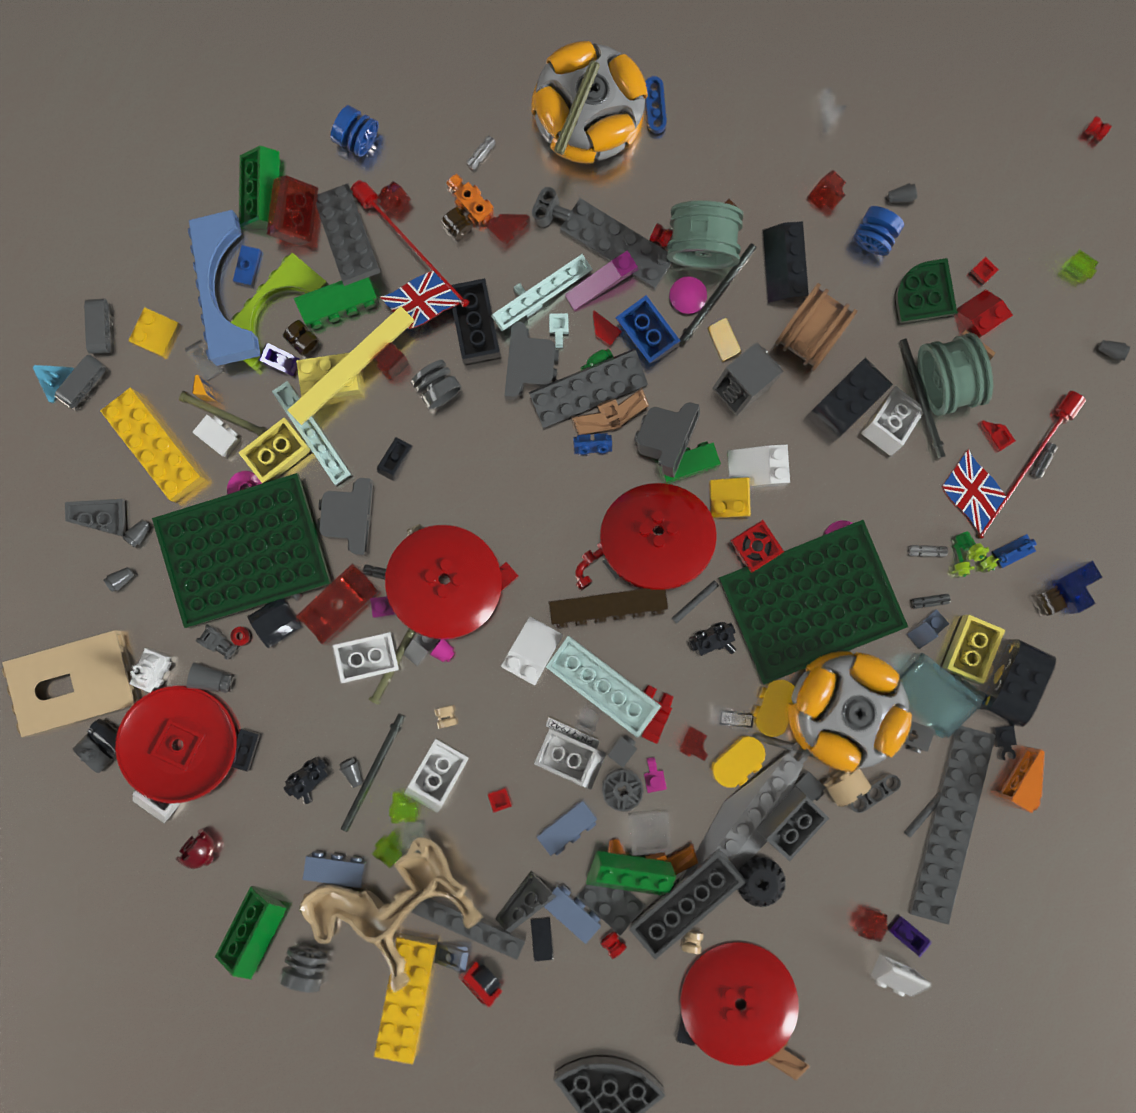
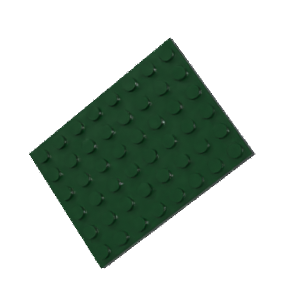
M299 473L152 518L184 628L196 626L332 584Z
M864 520L786 550L752 573L748 567H744L719 577L763 685L805 669L812 661L823 655L837 651H850L908 628V624Z

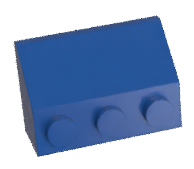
M647 295L615 317L649 364L664 357L680 344V339Z

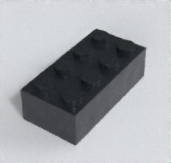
M486 279L451 285L463 299L469 301L466 307L460 304L452 308L463 363L469 364L501 357L495 324L491 317L492 309Z

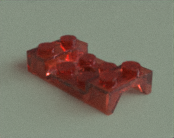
M352 563L296 617L311 630L322 645H325L357 612L371 602L370 598H375L380 591ZM337 598L343 602L342 608L338 610L333 607V601Z

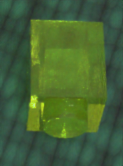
M1079 250L1071 257L1063 271L1082 283L1087 278L1090 280L1097 271L1095 267L1099 262Z

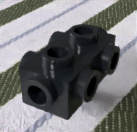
M718 622L710 629L696 632L694 636L690 637L691 641H689L692 651H696L702 656L713 650L725 648L730 654H733L736 651V648L731 644V642L736 641L733 635L736 633L732 623Z
M314 757L312 760H308L300 770L292 773L285 781L286 786L283 789L290 797L293 795L297 800L302 797L304 804H309L311 802L309 792L328 776L326 771L327 764L322 758L317 759Z

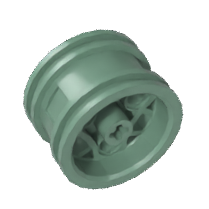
M688 201L672 206L670 225L673 227L672 240L668 242L669 251L667 252V259L669 261L686 267L721 269L738 265L741 246L737 244L738 232L743 228L742 220L744 216L740 208L714 201Z
M967 333L954 337L951 342L942 344L939 341H934L930 344L921 345L917 360L918 374L929 407L935 415L942 416L946 413L955 412L957 407L967 405L974 408L979 405H986L991 401L993 394L992 369L986 349L977 335Z

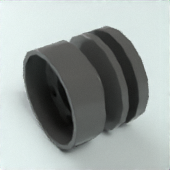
M438 360L427 365L411 380L413 387H417L416 391L418 394L426 392L422 400L429 410L443 405L452 399L462 388L455 376L446 378L451 371L448 367L445 368L446 363L444 360Z
M622 767L616 768L607 773L603 779V797L612 809L621 812L630 811L638 806L642 800L643 785L640 778L632 770ZM625 785L628 792L620 795L618 787L622 788Z
M289 946L287 949L288 956L284 960L289 966L282 968L279 979L280 984L299 992H318L323 976L318 972L325 970L328 955L311 947Z

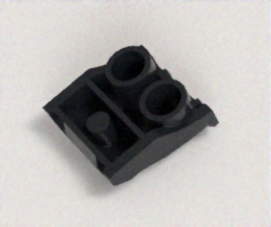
M285 598L270 602L247 616L251 626L267 648H271L303 627L284 600Z

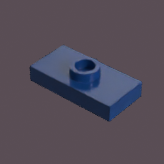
M241 245L233 277L234 283L253 287L261 254L260 249Z

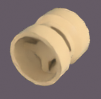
M453 705L434 710L435 716L438 718V729L457 724L452 714L454 712Z
M697 930L688 931L684 935L685 942L682 943L681 950L692 954H700L702 948L700 942L703 940L704 933Z

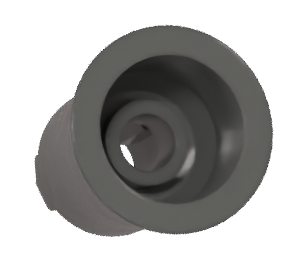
M193 662L187 679V688L227 693L231 683V674H226L223 671L211 669Z

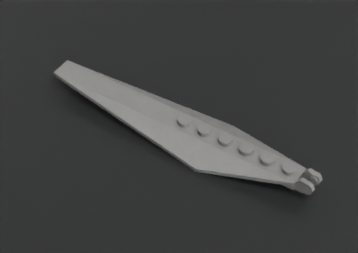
M796 742L788 753L724 801L696 851L698 864L688 868L680 881L717 849H720L739 871L742 865L765 845L767 840L756 828L792 791L803 763L811 754L808 749L796 760L793 756L800 749V745Z

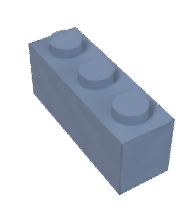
M582 799L537 834V839L550 856L554 853L557 856L566 849L564 846L568 842L574 843L581 837L580 833L585 829L586 831L591 830L596 825L597 817Z
M312 851V854H308L305 859L303 880L361 888L364 885L367 861H362L361 857L352 856L350 859H346L341 854L324 856L323 852Z
M556 884L551 891L557 897L546 904L544 908L586 944L601 927V922L599 921L601 918L593 911H587L584 908L586 905L579 898L575 900L570 895L571 891L566 886Z

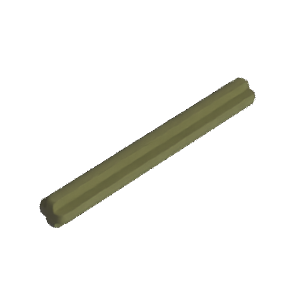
M591 60L555 145L554 151L558 154L563 155L598 72L600 66L598 62Z

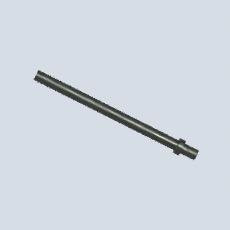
M751 243L740 257L738 265L733 266L688 328H684L683 334L679 338L680 345L684 346L687 340L693 337V332L757 248L754 244Z
M907 338L899 342L933 441L932 447L933 449L935 448L938 459L946 456L943 449L944 443L940 440Z
M398 714L394 723L390 724L389 727L391 729L340 828L341 830L348 832L397 732L401 730L400 726L405 716Z

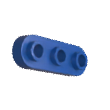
M651 76L646 80L648 94L645 99L647 124L651 132L658 134L665 130L667 124L663 81L659 77ZM655 86L657 89L651 90V87ZM656 104L658 108H653L652 105ZM658 122L660 126L656 127L654 123Z

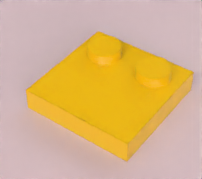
M144 307L128 341L165 358L180 323Z
M750 478L711 480V514L713 518L751 516Z

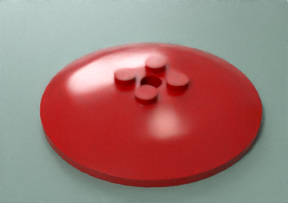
M651 483L628 490L611 504L602 521L600 539L605 559L621 578L645 589L665 590L682 586L695 579L705 570L715 551L717 532L711 512L703 501L692 492L672 484ZM656 528H661L664 533L656 535L653 531Z
M452 525L429 526L407 536L392 553L385 574L387 599L398 619L412 631L434 639L459 638L481 627L495 610L502 588L500 567L490 547L474 533ZM441 575H447L450 582L443 585L439 582L438 578Z
M169 686L157 689L143 696L128 710L117 732L116 758L124 778L140 794L162 803H185L203 797L223 781L235 758L237 737L231 716L216 698L200 689H189L187 686ZM175 740H182V749L174 750L172 748L173 742Z
M725 943L713 947L702 954L686 974L680 996L682 1019L694 1043L711 1058L729 1065H753L774 1056L790 1039L798 1018V994L788 969L771 952L750 943ZM739 998L744 999L746 1002V1006L742 1010H738L735 1007V1002Z

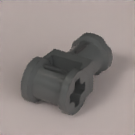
M206 624L205 631L200 638L196 639V642L212 652L218 651L224 656V659L228 660L236 651L237 646L235 644L231 645L224 640L226 637L217 629Z

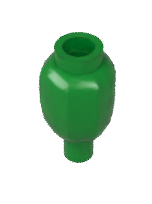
M601 349L592 354L587 359L586 364L580 367V369H586L614 356L609 349Z

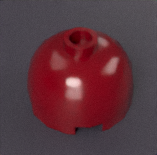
M199 829L197 832L199 834L195 838L191 836L179 850L181 856H177L176 861L186 868L197 869L203 865L208 866L214 859L215 843L212 837L203 829Z

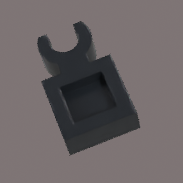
M1014 725L992 727L993 734L996 735L995 747H1001L999 752L1000 759L1005 760L1006 752L1010 753L1011 759H1015L1016 753L1011 745H1017Z

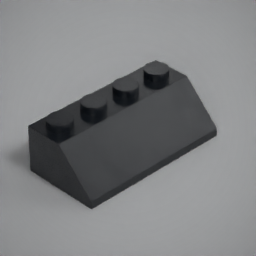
M803 221L785 222L763 229L767 304L804 302L809 295Z

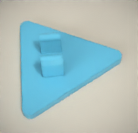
M33 366V370L50 403L55 401L57 389L74 370L73 367Z

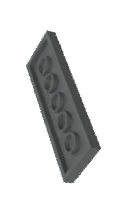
M347 183L313 196L344 286L381 273L349 184Z
M579 198L571 210V218L568 221H564L560 231L609 262L628 250L639 269L631 275L655 290L672 264L667 259V251L582 198Z
M632 349L530 391L529 395L541 425L545 428L596 407L605 401L644 387L648 383L635 349Z

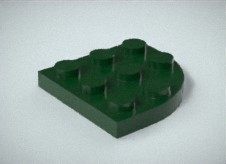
M948 258L922 262L911 268L902 278L896 293V306L900 324L952 316L958 313Z

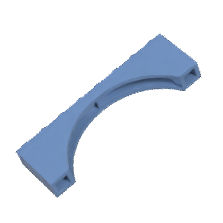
M233 210L189 220L190 228H188V234L190 239H192L190 249L195 259L193 268L195 273H197L195 283L200 292L198 302L203 312L201 314V321L205 325L203 336L208 345V349H206L208 360H211L216 366L261 356L256 335L252 331L237 327L226 320L218 307L214 285L218 264L227 248L241 236L239 218Z

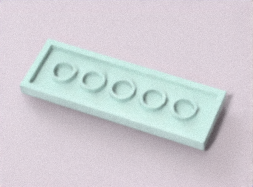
M570 636L565 639L546 666L547 669L637 738L661 708L659 703Z

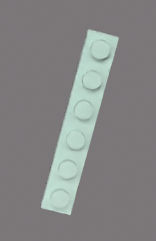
M581 254L493 313L491 317L500 330L504 331L593 269L584 255Z
M286 381L274 389L272 393L334 485L337 486L350 477L351 473L313 417L311 416L301 425L287 411L300 399L290 383Z

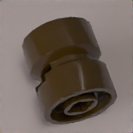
M301 320L293 322L283 333V338L290 345H294V349L301 356L310 353L319 342V338L312 331H308V327Z

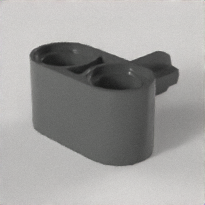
M545 187L540 191L532 208V216L540 227L548 226L554 216L568 221L572 215L571 210L559 206V198L552 187ZM548 197H553L550 201H546ZM541 213H545L543 217L538 218Z
M86 734L73 747V751L80 761H84L96 773H100L113 760L108 752L94 741L89 734Z

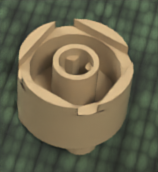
M855 769L853 772L837 770L830 775L832 778L823 783L838 807L851 804L857 800V796L861 793L864 795L871 789V785L860 769Z

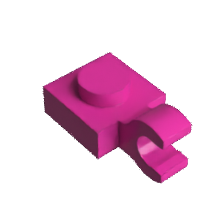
M654 757L647 758L649 772L644 773L647 792L666 790L663 769L657 770Z

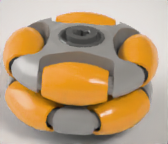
M590 41L573 42L562 46L547 58V64H545L540 73L531 100V112L535 116L538 129L544 139L551 143L550 149L554 151L590 61L593 60L600 64L563 155L558 154L567 160L582 164H593L594 159L599 161L612 157L631 146L640 132L645 99L648 96L644 76L626 54L621 55L617 50L596 43L592 45Z
M837 651L815 659L806 666V672L801 675L795 685L791 697L793 704L788 703L789 725L801 748L808 749L819 761L841 771L853 772L855 769L874 766L885 760L886 756L892 758L904 744L911 727L912 714L908 712L909 701L905 688L899 680V674L885 661L866 653L856 652L853 654L850 651Z

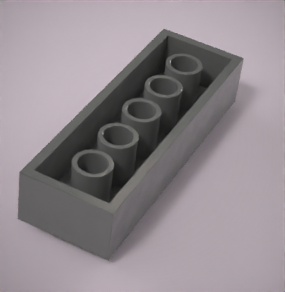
M717 849L672 888L670 893L665 894L635 920L629 930L656 960L741 887L745 880L723 852Z

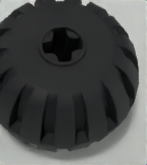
M756 857L748 860L740 868L739 872L742 874L745 883L738 888V891L747 903L756 907H767L776 903L781 898L785 890L786 879L783 870L776 862L769 858ZM761 879H763L766 882L764 883V887L758 885L760 884Z

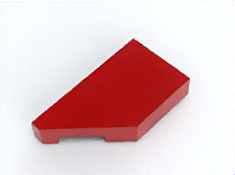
M594 310L595 336L611 347L622 331Z
M984 420L979 422L998 452L1016 441L1006 425L990 423Z

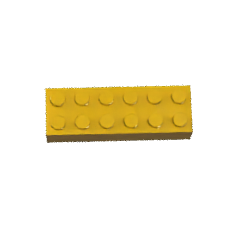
M130 387L100 410L170 501L177 503L206 480L136 390Z
M403 933L398 935L395 948L406 961L404 972L408 975L410 981L394 993L390 985V971L374 1057L408 1064L414 1063L438 940Z

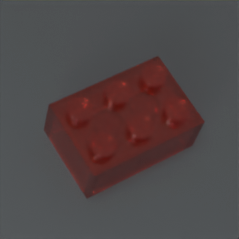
M287 175L274 179L266 235L298 246L311 243L318 187Z

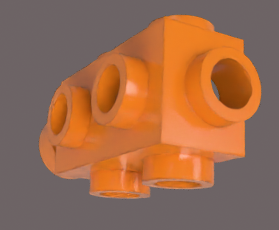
M458 174L453 175L446 184L451 190L455 191L454 196L456 200L454 203L456 206L468 213L466 217L473 225L475 223L478 226L489 224L493 219L491 217L493 215L492 204L489 200H484L480 196L481 192L476 185L472 186L469 182L464 185L462 183L463 180ZM468 192L471 194L470 197L464 196ZM479 206L483 208L480 212L476 210Z

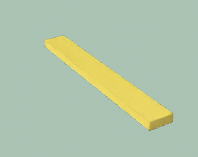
M400 306L287 411L301 425L304 424L414 322V319Z

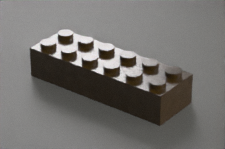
M637 589L549 601L552 626L556 625V629L567 628L569 623H575V626L587 625V621L594 620V623L597 624L607 622L606 618H613L614 621L625 620L628 615H632L633 618L645 617V613L650 612L652 616L663 615L664 611L668 610L666 589Z

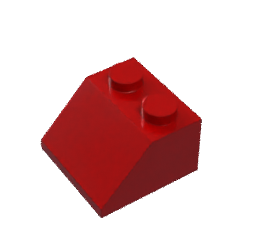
M986 289L957 308L958 313L956 314L970 333L977 335L979 339L1013 316L1004 301Z

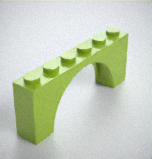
M291 253L284 257L281 266L277 270L275 269L270 273L267 282L257 288V293L253 298H249L245 302L244 308L232 317L231 323L255 334L256 316L268 299L276 294L287 291L309 293L329 284L294 253ZM260 356L243 360L255 371L263 364L259 361Z

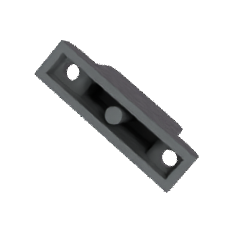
M518 321L512 324L505 400H517L523 395V387L525 386L540 388L557 379V369L554 368V363L559 359V350H556L555 343L548 339L529 338V328H526L524 323Z
M686 403L679 412L653 407L642 418V427L640 431L637 430L634 441L637 442L638 450L642 455L659 459L658 466H661L662 472L666 476L674 478L700 416L699 404Z
M370 478L357 479L353 483L352 492H325L322 499H319L318 505L319 510H321V518L317 519V529H320V533L327 538L348 540V551L358 556H367L373 481Z

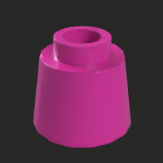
M440 639L429 655L442 662L445 660L449 662L454 652L452 651L453 648L444 639Z

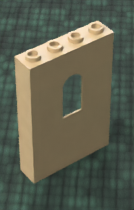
M118 630L2 662V673L7 679V692L12 699V712L16 715L18 722L16 727L21 737L32 736L130 708L139 700L136 687L129 684L132 679L131 667L122 633ZM70 673L74 689L73 693L48 700L37 698L35 687L39 682Z

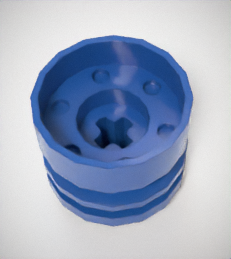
M347 105L336 117L330 139L341 147L348 146L347 148L350 152H354L355 155L362 157L372 146L378 132L379 123L375 119H370L368 115L362 116L361 111Z
M871 206L862 219L863 224L859 225L853 238L860 247L870 253L886 256L895 244L894 238H897L903 229L904 221L897 214L886 208Z

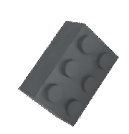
M795 786L756 830L790 862L828 821L829 817Z

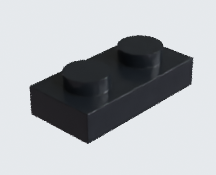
M243 728L240 729L236 741V754L231 767L246 772L249 771L260 737L259 733Z

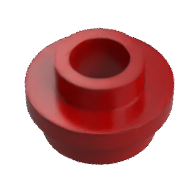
M236 627L230 634L231 641L238 646L245 645L250 639V632L245 627ZM239 632L243 634L241 640L237 638Z

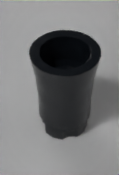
M99 718L90 725L87 733L114 760H117L115 748L118 730Z

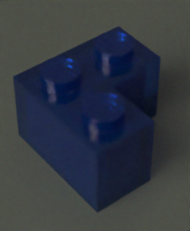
M1087 561L1051 581L1054 586L1058 585L1057 590L1060 589L1061 592L1059 594L1063 595L1070 614H1075L1096 604L1086 586L1103 577L1094 561Z

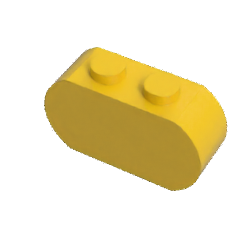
M777 679L767 683L766 687L761 688L759 693L761 700L759 706L756 705L754 707L752 716H754L753 721L756 729L766 736L777 737L784 734L789 723L788 703L793 704L791 697L795 688L789 681Z
M751 736L739 737L712 762L711 771L714 779L724 787L742 786L748 780L747 776L751 772L756 773L762 768L763 765L761 763L764 762L766 755L763 744Z

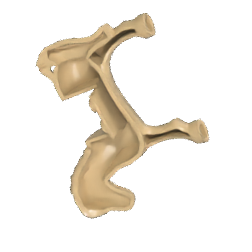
M418 837L413 840L408 853L394 864L411 889L405 892L402 890L393 897L395 901L392 904L387 903L384 905L370 891L365 890L361 893L345 887L328 884L325 886L320 885L309 894H304V899L299 907L301 915L310 923L314 938L318 943L326 944L331 941L334 936V924L338 917L348 923L364 940L375 944L389 964L391 970L390 985L394 993L408 984L410 979L404 972L406 961L395 948L393 935L404 919L420 902L434 896L448 898L462 912L463 924L467 929L475 925L483 917L480 911L475 909L472 900L464 894L466 887L457 883L451 876L441 848L427 838Z

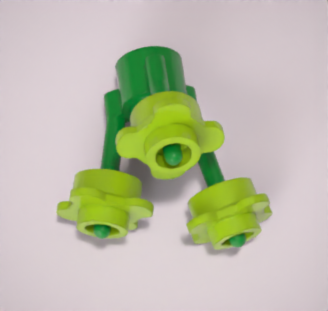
M969 531L955 537L957 543L953 546L957 551L959 563L954 565L955 571L952 574L966 577L970 575L971 570L975 569L974 566H970V562L963 561L961 549L968 551L969 560H984L980 563L983 568L982 572L985 569L988 572L995 570L996 562L999 558L995 559L993 555L987 558L986 553L990 549L988 547L984 548L981 543L976 544Z

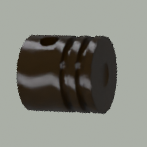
M458 207L446 213L441 220V223L454 236L455 240L464 237L473 227Z
M1058 585L1036 594L1046 616L1055 614L1068 607L1063 595L1059 594L1061 592L1060 589L1057 590Z

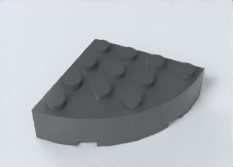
M612 1057L581 1059L564 1066L554 1073L555 1083L578 1113H645L666 1096L665 1090L659 1082L641 1067Z

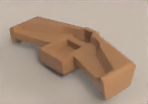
M641 387L620 404H617L616 399L613 398L598 404L600 410L598 413L571 416L579 435L607 430L613 431L621 428L623 424L646 409L649 404Z
M787 1041L779 1052L764 1062H768L794 1080H797L810 1065L784 1049L788 1045Z

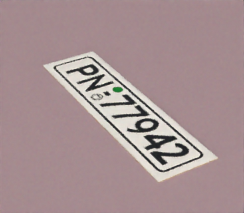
M548 717L546 727L597 749L600 740Z

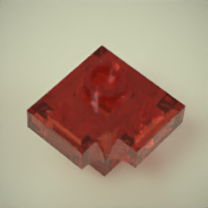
M832 170L819 181L807 198L820 210L825 205L833 210L846 196L842 190L846 182Z
M688 726L678 744L681 748L680 752L689 757L694 755L705 761L708 754L705 752L703 745L707 735Z

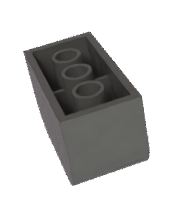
M757 342L725 368L713 386V390L738 416L764 394L784 371L769 356L767 350Z

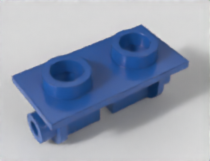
M608 433L594 434V440H591L590 434L573 437L574 454L584 455L612 451V436L608 435Z
M1028 534L993 552L996 558H999L998 562L1001 568H1004L1036 552L1034 546L1037 543L1034 539L1030 540Z

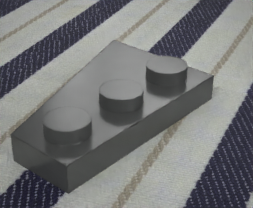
M124 499L65 502V521L124 537L126 532Z
M530 872L495 920L506 931L511 932L557 896L535 874Z

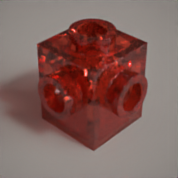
M394 181L383 187L380 194L377 195L381 201L379 203L381 208L385 212L390 211L394 215L401 212L411 200L403 188Z
M864 909L861 916L858 915L855 926L858 927V936L881 942L887 932V915L874 910Z

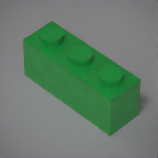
M708 441L702 442L697 445L698 448L692 450L690 447H687L674 478L664 475L661 466H659L664 483L668 484L719 467L721 462L714 442L710 444Z

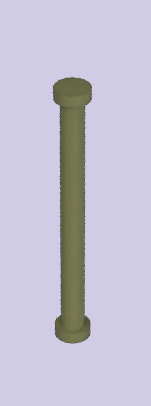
M182 391L179 396V401H186L258 434V437L267 430L264 426L259 427L188 395L186 391Z
M409 628L395 653L397 664L415 633ZM394 671L384 673L375 692L369 697V701L379 705V699Z

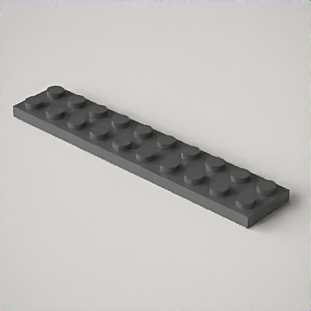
M956 724L940 787L939 801L934 811L909 911L911 915L949 925L996 737L994 734Z

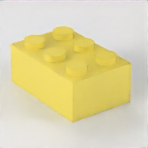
M349 353L296 360L301 397ZM359 373L332 398L362 394Z
M284 417L242 449L239 454L261 483H266L279 477L311 452V449L292 424Z
M963 615L941 669L974 683L984 684L1005 629L974 616Z

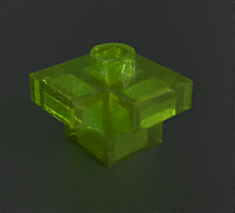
M394 791L393 802L389 807L391 823L417 822L418 802L407 799L403 791Z
M396 828L386 839L382 837L374 845L376 849L372 853L376 859L382 861L388 868H391L406 852L399 845L401 833Z

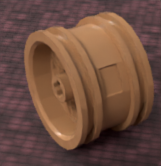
M817 283L774 343L777 346L781 343L784 345L782 350L786 351L789 349L805 360L803 362L805 366L808 363L812 365V371L816 370L858 312L856 309L853 311L849 310L848 307L850 305L848 303L843 306L827 294L829 292L828 289L824 291L819 289L821 286L819 283Z

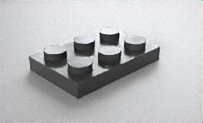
M585 885L576 895L577 898L620 936L646 907L631 891Z

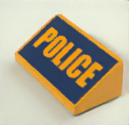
M195 375L192 393L203 401L216 402L209 383L199 375Z

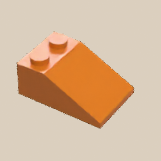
M1027 748L1001 792L1000 798L1018 809L1030 813L1038 809L1041 803L1045 754L1043 750Z

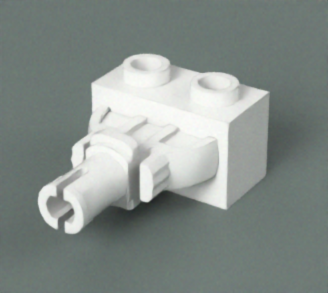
M145 648L139 663L132 668L135 670H131L132 679L129 684L149 693L160 689L164 682L162 678L171 667L170 660L172 657L154 649Z

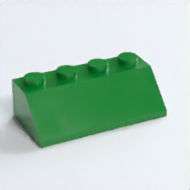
M258 146L240 155V229H270L279 225V167L281 161L279 159V151Z
M369 277L344 286L341 280L294 298L305 325L312 329H317L328 321L336 322L344 315L352 316L363 308L371 309L379 303Z
M597 851L586 880V885L663 895L670 893L676 876L671 862Z
M250 886L215 958L232 976L251 980L287 908L278 899Z

